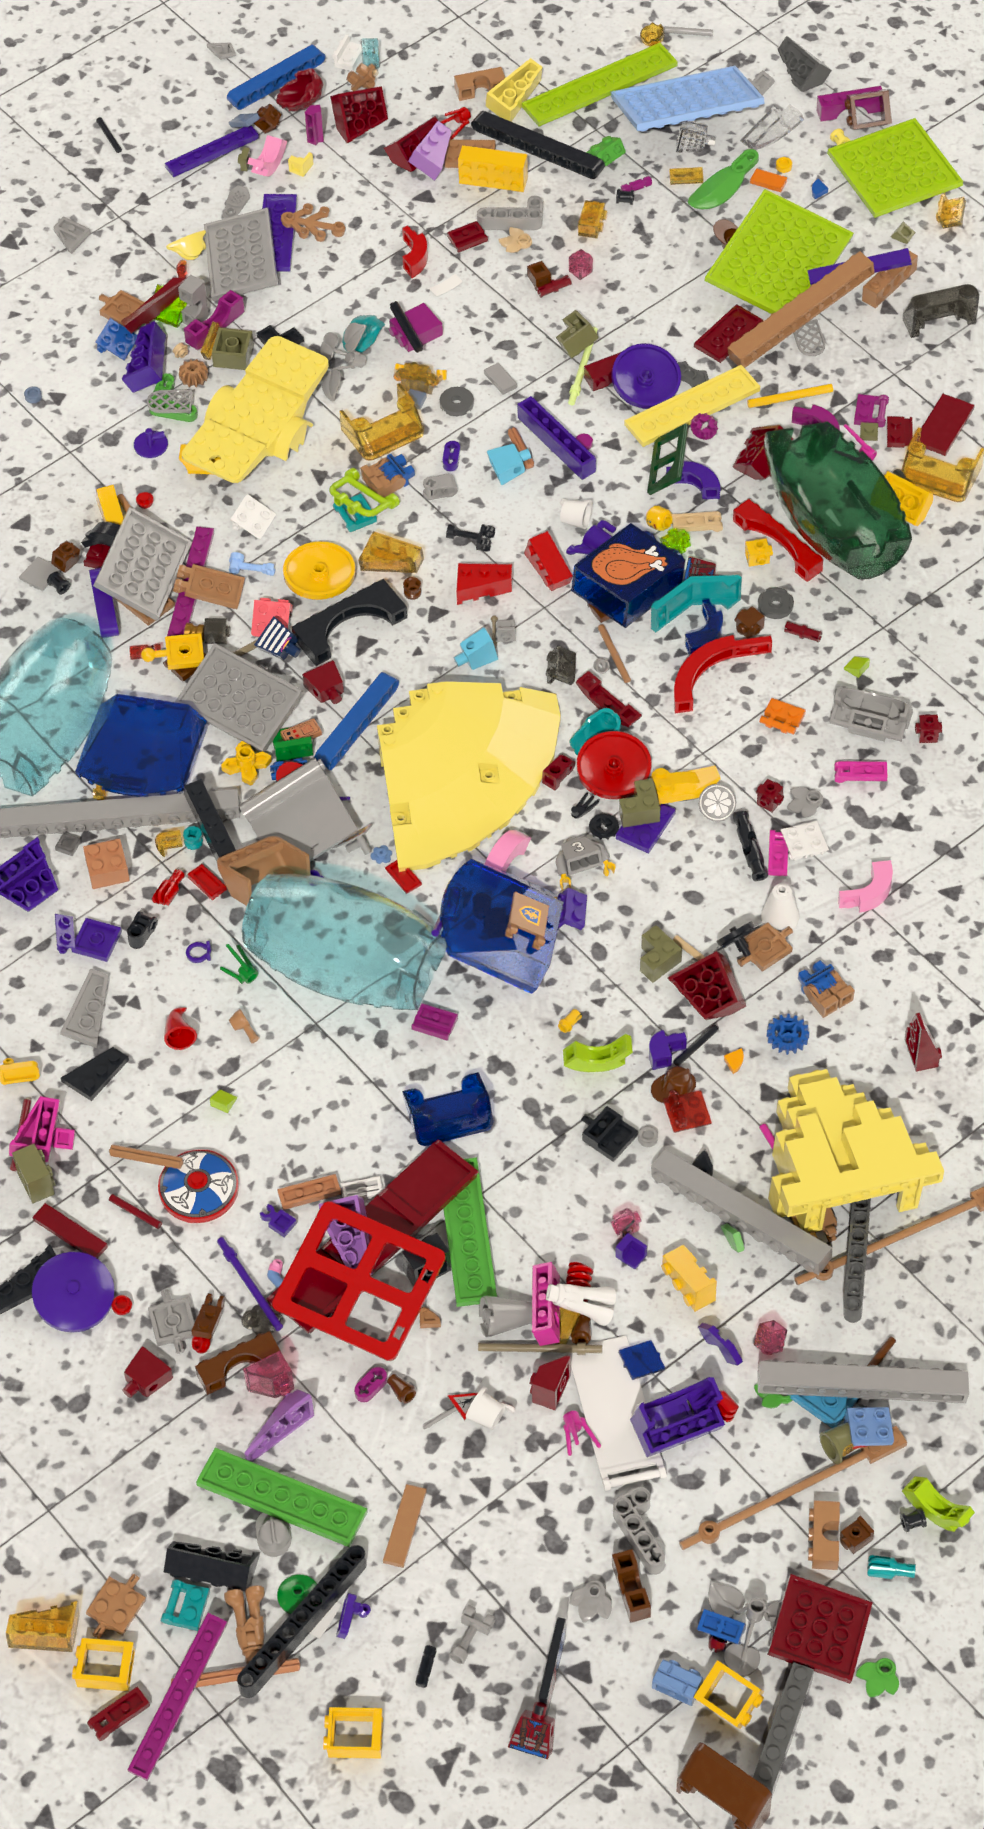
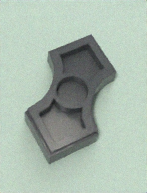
M686 361L677 362L681 371V381L688 383L692 388L709 380L706 370L693 369Z

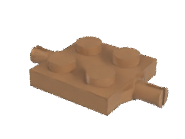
M120 290L112 297L101 294L99 300L103 301L105 305L99 311L101 316L108 320L111 318L124 326L121 320L135 312L145 302Z
M766 923L744 938L749 946L748 949L751 955L746 958L743 956L737 960V963L740 967H743V965L751 961L763 972L792 952V946L785 939L793 933L792 928L788 926L780 932L769 923Z
M132 1574L126 1584L120 1583L109 1576L87 1609L86 1615L95 1619L99 1624L92 1634L94 1637L97 1636V1639L101 1638L106 1629L114 1630L124 1635L145 1603L146 1597L133 1589L140 1579L137 1575L135 1577V1574Z

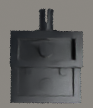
M608 1106L595 1119H592L587 1114H584L581 1118V1121L589 1125L582 1132V1141L613 1162L638 1136V1130L624 1122L623 1116Z

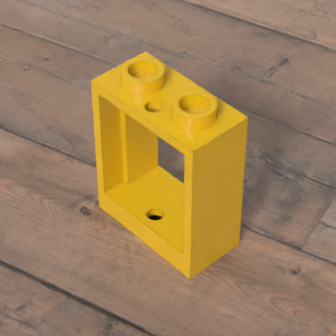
M82 1638L81 1645H77L76 1648L78 1663L77 1666L73 1667L72 1679H75L77 1687L129 1692L135 1657L134 1643ZM87 1650L123 1653L119 1677L84 1674Z
M717 1660L693 1698L741 1729L742 1726L746 1727L752 1718L750 1714L754 1707L758 1708L762 1703L764 1691ZM725 1672L753 1691L736 1719L708 1701L709 1696Z
M329 1707V1715H325L324 1727L328 1729V1736H324L323 1750H327L328 1758L381 1759L382 1708ZM336 1721L373 1722L371 1747L334 1746Z

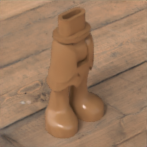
M252 1586L245 1591L250 1618L247 1621L243 1591L234 1589L224 1593L225 1602L233 1608L237 1624L236 1637L242 1650V1655L245 1656L246 1664L251 1661L264 1645L263 1616L260 1617V1602L265 1596V1590L262 1586Z

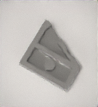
M64 216L53 226L54 232L71 254L91 234L89 228Z

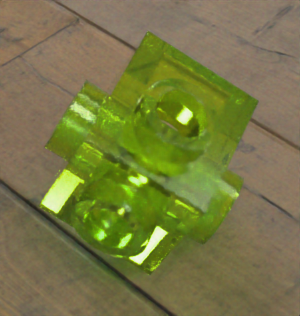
M673 528L667 531V535L659 538L666 555H680L687 551L686 548L691 546L690 536L685 529Z

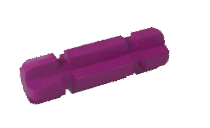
M646 176L643 180L638 179L629 182V185L626 183L621 185V191H637L643 189L644 186H651L652 179L650 176Z

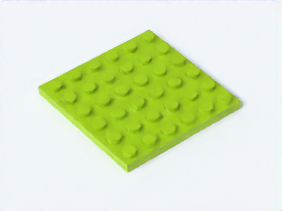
M916 118L834 146L827 151L829 157L874 218L963 186L961 177Z

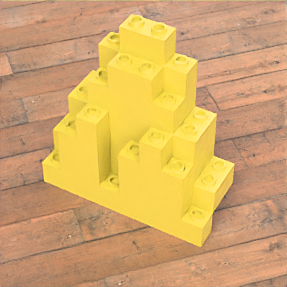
M827 1069L814 1070L811 1073L796 1074L789 1077L788 1091L791 1098L786 1097L778 1100L776 1109L783 1130L775 1135L772 1155L779 1174L771 1179L768 1197L772 1210L776 1215L780 1217L796 1215L802 1230L807 1233L816 1232L823 1228L826 1208L899 1192L896 1204L898 1212L918 1208L923 1186L942 1182L944 1169L937 1152H929L926 1142L912 1144L901 1116L894 1117L890 1107L877 1109L874 1100L867 1102L864 1092L857 1093L854 1084L840 1086L837 1077L830 1078Z

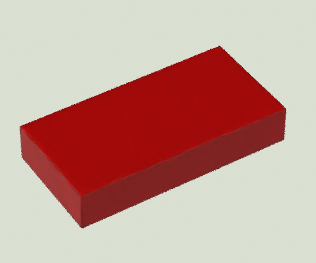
M397 860L385 867V870L406 894L422 885V882L410 868L399 872Z
M200 864L187 874L188 878L211 900H214L227 890L226 885L203 864Z

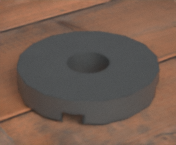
M450 387L440 396V408L450 416H463L473 409V394L464 387ZM459 400V401H461V402H460V403H454L453 401Z
M768 588L758 598V609L767 618L782 619L787 617L794 607L793 596L783 588ZM778 601L780 604L774 605L772 602Z

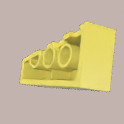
M531 58L487 92L485 106L499 117L512 122L522 108V102L529 98L541 81L543 67Z

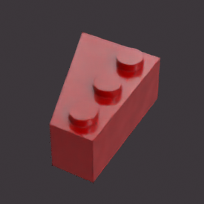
M546 531L530 538L524 554L541 576L546 587L552 592L570 584L573 575L549 532Z
M458 563L457 605L471 599L473 601L479 600V597L489 595L493 597L512 592V564Z

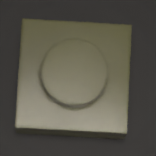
M243 147L242 153L238 155V164H240L241 171H248L250 164L247 163L249 157L251 158L250 148Z
M861 423L860 438L863 441H878V423Z

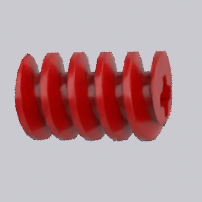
M579 1262L569 1263L565 1284L591 1287L589 1282L592 1281L590 1275L593 1274V1269Z

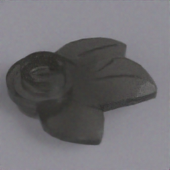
M259 1304L243 1314L241 1319L243 1327L254 1329L259 1334L269 1331L271 1334L275 1332L274 1326ZM275 1313V1315L281 1322L283 1316L281 1314Z

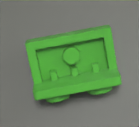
M606 136L599 144L591 146L590 150L586 153L602 159L606 167L625 154L626 151L621 138Z

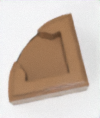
M422 1307L419 1312L420 1328L441 1327L439 1317L428 1308Z

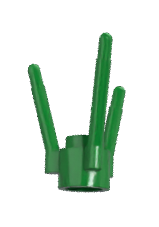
M226 944V947L241 964L238 969L239 975L222 966L220 970L234 977L241 984L253 982L258 976V971L253 967L240 945H236L244 961L229 944Z

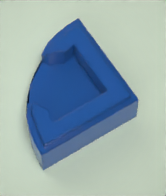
M817 179L812 185V196L814 199L828 193L829 188L820 179Z

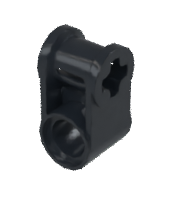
M141 911L137 912L127 929L130 947L140 949L145 945L150 935L156 929L157 917L151 918L143 915Z

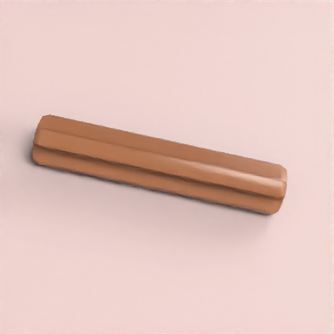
M517 428L508 429V435L517 451L520 452L527 449ZM532 458L523 462L526 469L534 467Z

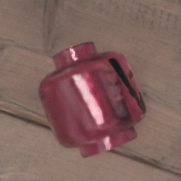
M625 1208L613 1214L612 1221H610L616 1235H620L623 1238L627 1233L632 1235L638 1232L640 1229L639 1223L642 1222L638 1212H632L630 1208Z

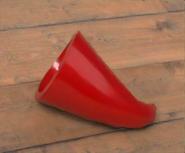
M186 1007L175 1008L170 1012L166 1020L164 1041L168 1047L175 1050L189 1048L197 1039L196 1030L183 1020L182 1014L187 1010Z

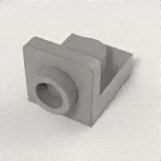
M497 620V642L516 641L515 620Z

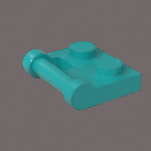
M362 494L349 498L353 502H360L364 509L372 510ZM333 504L334 510L339 512L349 532L377 522L376 516L366 517L359 513L353 515L356 521H352L345 510L347 509L345 504L341 506Z
M173 1580L165 1613L162 1614L160 1621L164 1624L198 1631L210 1589L186 1584L180 1580ZM184 1592L186 1595L179 1617H175L173 1614L179 1594Z

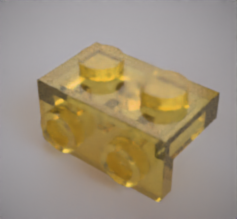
M945 193L941 194L936 219L943 229L962 225L966 205L964 196L948 200Z

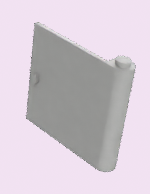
M316 758L312 759L239 805L259 840L271 836L280 837L309 854L310 861L359 831L325 774L324 770L326 767L321 759L318 761Z

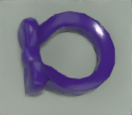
M206 941V944L202 942L190 944L186 949L187 959L192 963H201L206 959L211 961L210 941ZM194 947H201L207 950V953L198 958L190 955V951Z

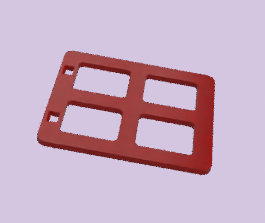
M328 1201L322 1204L272 1301V1306L281 1314L386 1361H393L398 1356L445 1262L446 1256L439 1248ZM333 1220H337L372 1236L359 1265L355 1269L317 1253V1249ZM386 1244H392L426 1259V1263L410 1293H406L371 1277V1273ZM309 1268L347 1284V1288L333 1316L330 1318L292 1302V1298L306 1270ZM427 1270L433 1272L428 1283L422 1280ZM363 1292L402 1309L385 1342H381L346 1326V1322L360 1294ZM398 1327H401L404 1331L398 1340L394 1335Z

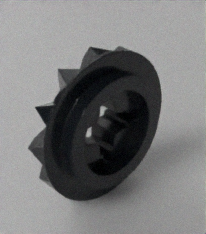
M598 814L589 822V832L592 833L593 837H598L600 840L602 838L609 840L610 837H615L619 830L618 820L610 814ZM602 823L605 827H607L606 831L603 830V828H601Z

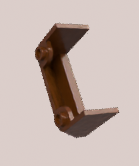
M699 1742L677 1778L676 1792L680 1794L683 1791L689 1794L698 1791L732 1816L733 1826L736 1829H760L770 1816L772 1793L767 1787L712 1748Z

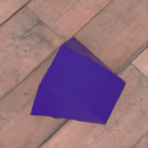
M38 837L25 845L22 851L0 865V895L27 912H30L59 890L51 869H49Z

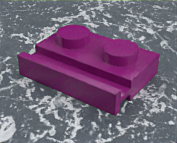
M421 1003L411 1025V1030L448 1041L458 1020V1014Z

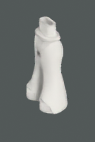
M560 1283L548 1285L546 1300L552 1301L554 1305L583 1314L602 1326H606L611 1321L614 1312L613 1308L587 1303L583 1299L605 1305H613L616 1301V1291L613 1287H582Z

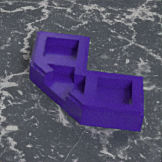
M701 1323L698 1326L706 1343L718 1346L727 1363L738 1366L743 1362L734 1344L729 1339L725 1341L719 1335L720 1331L714 1325Z

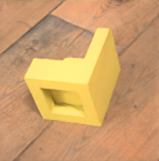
M309 152L305 158H297L291 155L288 159L289 172L304 177L313 166V154Z

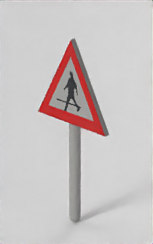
M478 1393L447 1395L454 1407L425 1424L423 1429L429 1428L455 1411H458L465 1421L467 1411Z

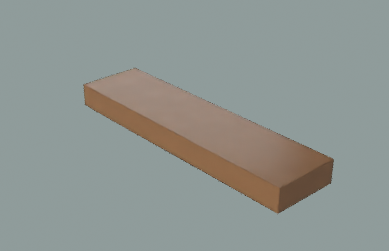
M406 1484L383 1563L404 1568L427 1489Z

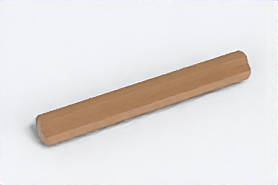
M111 1145L109 1149L110 1156L177 1169H181L183 1165L182 1157L119 1145Z

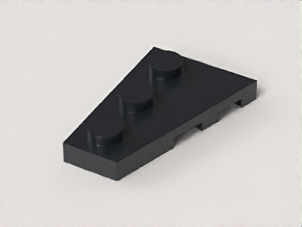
M112 1047L62 1076L60 1079L62 1083L92 1101L129 1061V1058L118 1049Z

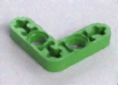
M162 374V381L156 384L153 392L173 390L175 387L174 377L171 374ZM166 394L163 398L166 400L169 396ZM159 399V400L156 401V402H157L158 404H161V403L164 402V401H162L161 399ZM154 403L151 405L152 408L157 407ZM165 403L162 407L166 409L169 405ZM177 403L174 407L178 409L181 405ZM192 405L190 414L155 413L149 409L150 414L153 416L185 422H193L198 417L197 408Z

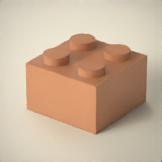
M120 838L83 846L92 889L130 881Z

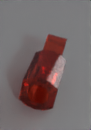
M161 644L130 646L131 660L142 659L141 652L143 649L161 650Z

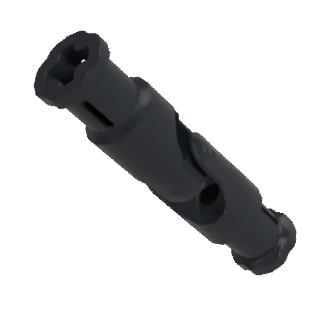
M747 811L736 812L733 815V821L737 825L736 831L742 844L748 867L751 868L752 879L754 881H762L768 877V871L764 868V859L753 826L749 823V814Z

